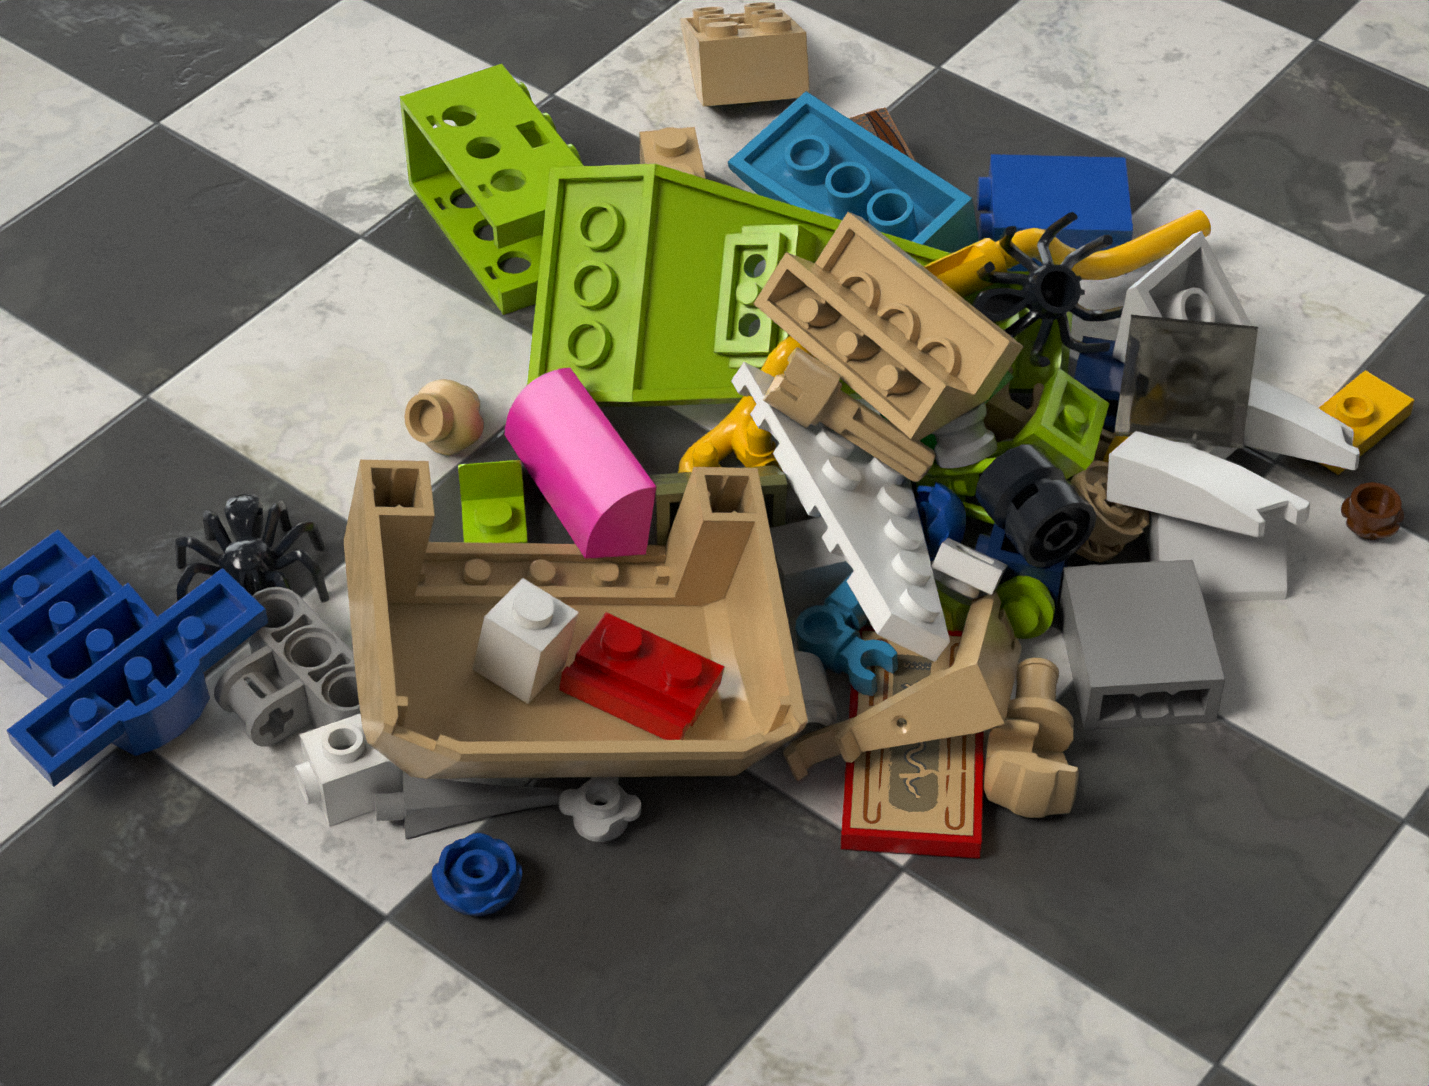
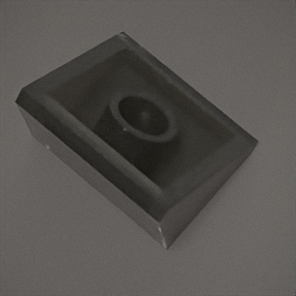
M1131 315L1115 436L1129 437L1135 431L1174 442L1243 449L1251 407L1258 327Z

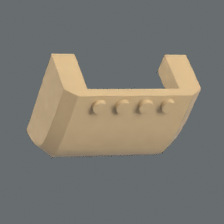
M360 459L344 536V552L361 721L367 743L410 777L459 779L737 776L787 743L805 728L808 719L758 468L693 467L666 545H647L646 555L585 559L576 544L429 542L435 517L429 461ZM522 578L579 612L565 666L529 704L473 670L484 616ZM606 612L725 666L720 686L694 725L688 728L684 740H664L559 691L562 671L566 666H571L575 660L576 652Z

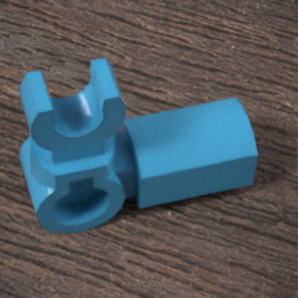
M852 571L825 599L824 605L812 606L800 613L796 619L795 627L798 651L816 655L822 661L824 669H830L838 674H841L842 671L849 675L850 684L856 691L864 695L873 696L877 692L876 675L866 668L880 666L886 671L894 673L898 669L897 652L890 644L875 639L864 641L861 639L859 631L869 619L847 583V580L854 572Z

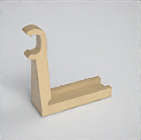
M997 591L992 595L987 594L972 600L956 658L950 668L938 670L854 718L808 733L789 744L784 750L783 755L794 778L799 781L808 774L807 769L813 764L842 754L844 761L852 763L859 757L861 752L974 734L1005 724L1022 648L1017 637H1015L1005 609L1000 610L1001 600ZM903 718V719H905L906 721H905V722H899L898 719Z

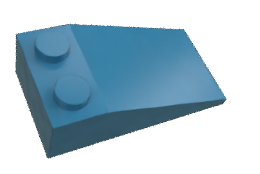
M807 91L728 161L729 169L758 195L840 220H843L847 212L862 217L880 232L949 253L956 252L979 241L972 197Z

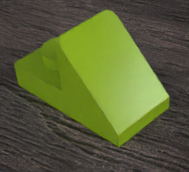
M1059 368L1045 384L1036 413L1011 441L1008 449L1020 445L1035 444L1047 452L1063 471L1065 478L1068 479L1085 471L1093 462L1109 403Z
M521 460L458 465L464 542L528 543Z

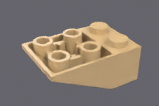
M757 2L744 5V13L724 14L723 7H701L693 9V17L680 18L696 96L703 107L799 98L806 91L810 93L806 31L782 9H775V3Z

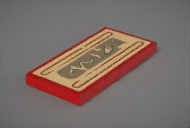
M864 625L859 631L861 639L864 641L881 640L890 644L897 652L898 669L891 673L880 666L866 668L876 675L877 692L873 696L864 695L856 691L851 685L849 719L858 716L938 670L950 668L954 664L963 631L947 630L950 643L934 662L877 635L872 625ZM903 718L898 719L899 722H905V721H906V720L903 719ZM984 731L861 752L859 757L852 763L846 762L841 849L980 858L982 844Z

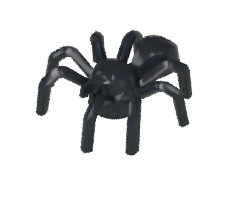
M1070 212L1052 223L1039 239L1037 247L1043 263L1041 267L1013 243L1012 238L1015 235L1016 226L1007 227L999 238L1000 246L1007 254L1030 272L1029 275L994 271L996 268L991 261L976 271L981 280L989 283L1023 286L1022 290L995 288L982 291L976 296L972 306L997 326L1008 321L1023 309L1028 308L1029 312L1003 330L1012 338H1015L1038 319H1042L1029 357L1030 364L1033 367H1045L1051 364L1050 360L1042 355L1054 320L1058 322L1061 341L1064 346L1083 354L1109 351L1110 343L1086 344L1074 339L1070 333L1066 314L1068 311L1083 321H1108L1121 318L1123 306L1106 310H1091L1078 304L1080 296L1085 295V290L1081 289V276H1076L1071 270L1081 260L1113 243L1112 236L1103 235L1068 254L1060 265H1054L1049 245L1060 230L1078 219L1074 212Z
M255 494L236 495L230 497L226 502L224 513L232 535L236 540L231 542L219 516L215 512L205 509L203 513L205 539L214 541L216 538L224 552L223 555L192 536H181L175 540L176 566L178 569L186 566V547L193 549L212 563L219 565L214 566L200 562L190 563L178 580L176 589L177 602L188 594V587L194 575L201 573L212 576L222 568L252 596L258 591L276 586L292 590L286 575L277 570H281L296 561L302 562L311 572L320 601L323 603L329 600L322 570L319 564L306 551L296 549L283 556L303 533H308L314 549L317 551H324V543L315 522H300L292 528L287 507L282 500L270 507L262 539H260L263 531V505ZM279 521L281 529L284 532H289L275 548H272Z

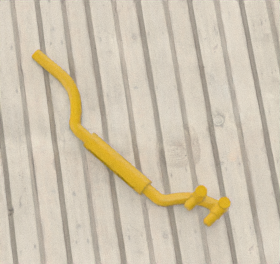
M1195 210L1124 244L1108 250L1097 251L1075 264L1071 270L1076 276L1080 275L1082 280H1104L1124 275L1170 254L1194 233L1202 231L1204 237L1209 236L1211 233L1210 221L1203 211ZM1029 228L1016 232L1012 238L1013 243L1031 259L1036 258L1042 263L1037 244L1046 230ZM1054 237L1049 245L1054 265H1060L1068 254L1076 250L1062 243L1056 237ZM984 238L923 267L964 298L995 284L983 281L977 275L976 271L986 263L991 261L996 268L994 271L1007 272V269L1020 263L1003 250L999 240L994 242L990 238ZM789 336L781 341L768 355L761 371L773 377L784 374L789 364L787 359L796 347L812 357H816ZM749 395L748 397L743 396L734 409L716 427L687 449L679 462L678 473L692 472L693 467H721L718 462L733 451L745 467L776 465L783 472L773 455L776 443L772 440V434L758 428L750 415L756 406L753 397Z

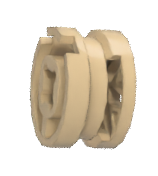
M1098 460L1093 461L1085 471L1074 475L1071 479V483L1075 485L1092 505L1097 515L1095 528L1088 538L1089 541L1087 540L1075 553L1090 561L1104 562L1117 555L1126 543L1134 541L1144 533L1143 528L1149 524V511L1107 501L1109 463Z

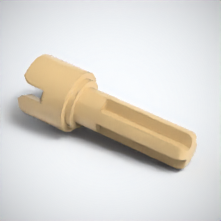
M796 347L787 359L789 364L784 374L775 376L765 393L763 401L805 428L810 424L816 426L821 422L913 482H918L927 474L936 456L933 449L921 441L910 439L890 421L840 390L842 383L839 382L841 376L839 373L802 349Z

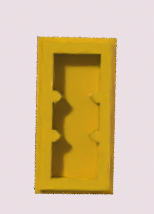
M1365 370L1321 405L1319 409L1353 429L1352 446L1359 449V457H1361L1411 415L1414 399ZM1319 463L1337 475L1346 469Z

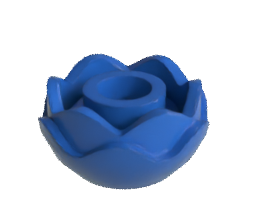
M935 482V486H918L917 491L919 495L915 498L930 561H934L941 544L947 538L961 543L966 526V511L963 502L953 490L938 482Z
M473 833L447 845L441 852L439 862L432 869L433 884L440 899L451 909L467 916H485L501 910L515 896L522 879V866L515 859L509 845L503 840L493 839L484 833ZM477 875L483 876V877H480V878H473L474 876H477Z

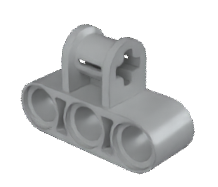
M272 587L256 592L253 597L266 609L268 623L248 638L251 654L232 665L219 678L214 689V698L219 706L225 711L235 712L246 724L245 732L250 740L261 747L276 744L309 724L314 729L360 714L354 655L348 645L292 590ZM246 679L251 680L248 684L245 682Z

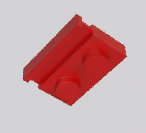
M606 612L576 652L575 660L571 666H566L562 671L559 691L664 740H684L686 731L690 726L694 725L720 686L725 666Z

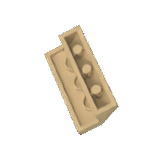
M847 212L815 263L786 252L753 303L820 362L839 373L842 381L906 436L915 441L923 439L987 401L1024 347L865 219L850 212Z

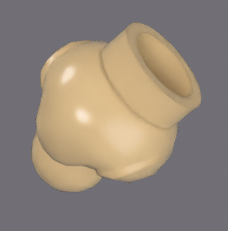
M439 379L426 384L417 395L410 399L405 409V425L409 434L415 440L425 443L427 447L440 454L452 455L464 450L480 438L484 429V420L479 414L480 400L477 393L472 388L453 380Z

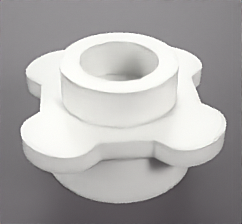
M591 777V780L587 781L580 788L567 789L560 795V811L565 815L573 816L575 829L582 837L595 842L613 840L625 831L628 821H634L640 816V799L635 795H628L618 785V777ZM605 803V805L597 806L594 804Z

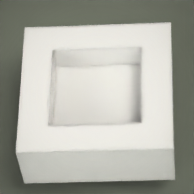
M947 538L941 544L931 567L945 573L941 580L942 584L963 595L977 598L980 590L990 595L994 593L1007 565Z

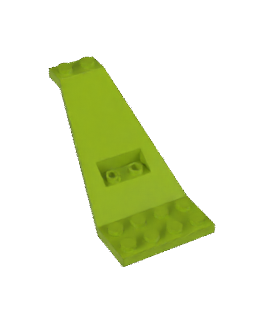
M659 164L550 168L527 385L548 372L562 368H571L598 406L650 407L738 403L743 398V395L738 394L731 380L743 362L761 370L773 349L790 336L753 303L786 252L815 263L842 220ZM881 232L922 266L951 254ZM765 260L766 267L764 272L760 276L755 277V267L759 262ZM1007 270L1008 273H1018L1029 275L1030 273L1029 271ZM995 283L963 299L972 305L976 296L982 291L995 288L1022 290L1023 286ZM1023 309L1008 321L998 325V327L1005 330L1027 314L1029 309ZM1068 311L1066 314L1071 333L1073 314ZM759 319L760 328L758 332L749 337L751 323ZM1038 319L1013 338L1024 347L1011 365L1014 378L1010 381L1009 393H1033L1034 385L1041 383L1045 386L1059 368L1068 374L1070 348L1064 346L1061 341L1057 320L1053 321L1042 355L1050 360L1051 364L1048 366L1033 367L1029 361L1042 319ZM839 379V382L842 383L840 390L854 399H863L844 381Z

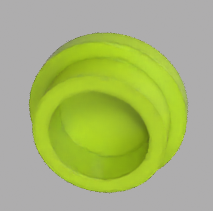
M1016 576L997 587L995 591H997L1001 600L1000 610L1005 609L1015 637L1020 639L1035 638L1049 629L1054 618L1055 605L1048 588L1041 581L1030 576Z

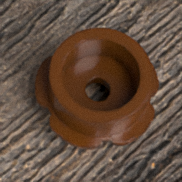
M1368 482L1360 484L1352 491L1351 496L1344 500L1341 506V515L1347 518L1346 526L1359 537L1368 540L1384 539L1395 535L1399 531V523L1404 520V511L1401 507L1402 501L1399 494L1391 487L1381 483Z

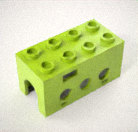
M503 64L399 96L410 187L503 315L536 304L550 168L583 166L577 149L573 144H566L557 133L550 115L547 112H540L532 102L526 85L523 82L517 83ZM444 120L454 121L455 126L448 125ZM467 193L476 206L472 208H459L454 206L451 201L456 196ZM442 203L445 209L441 210L438 204ZM491 225L493 227L494 240H482L475 236V232L483 226ZM514 257L523 258L531 264L527 270L515 274L506 273L498 267L502 261ZM492 272L497 279L492 280L488 273Z

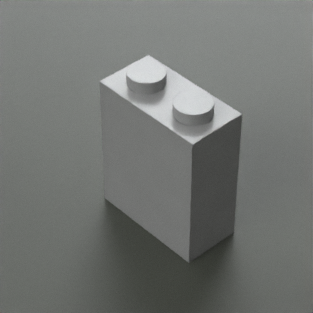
M1193 560L1064 567L1058 614L1084 730L1216 722L1225 676Z

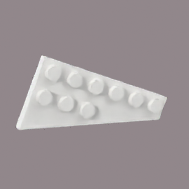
M743 362L731 382L738 394L746 397L749 395L756 402V406L750 415L757 427L770 432L778 440L779 445L773 452V455L807 514L816 518L821 514L828 529L821 538L829 552L843 557L852 567L854 572L847 580V583L877 635L935 662L950 643L910 479L821 422L816 426L810 424L805 428L763 401L765 393L775 377Z

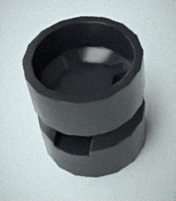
M1035 444L1020 445L1004 452L994 459L983 471L977 483L976 498L979 504L995 524L1005 530L1008 540L1025 561L1034 567H1049L1064 561L1080 549L1095 528L1097 515L1092 505L1074 484L1066 481L1063 471L1047 452Z

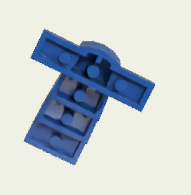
M57 529L0 570V659L47 698V700L6 730L11 744L53 787L111 743L134 756L162 747L183 734L201 716L210 699L203 673L268 623L266 609L222 568L157 617L129 583L122 586L94 555L87 559Z

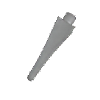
M402 772L403 792L375 794L376 821L404 820L405 839L448 826L494 815L559 804V797L564 790L560 788L489 785L446 779H423L410 777Z

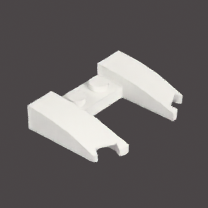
M1220 369L1195 393L1186 395L1185 410L1156 436L1135 431L1109 454L1106 500L1254 537L1264 536L1265 520L1260 513L1283 518L1298 525L1305 523L1309 519L1310 502L1242 466L1225 460L1240 445L1354 471L1358 468L1360 453L1358 448L1352 446L1354 431L1351 427L1294 394L1258 379Z

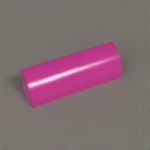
M571 368L557 369L536 378L519 393L509 410L504 433L508 442L585 559L646 555L656 485Z

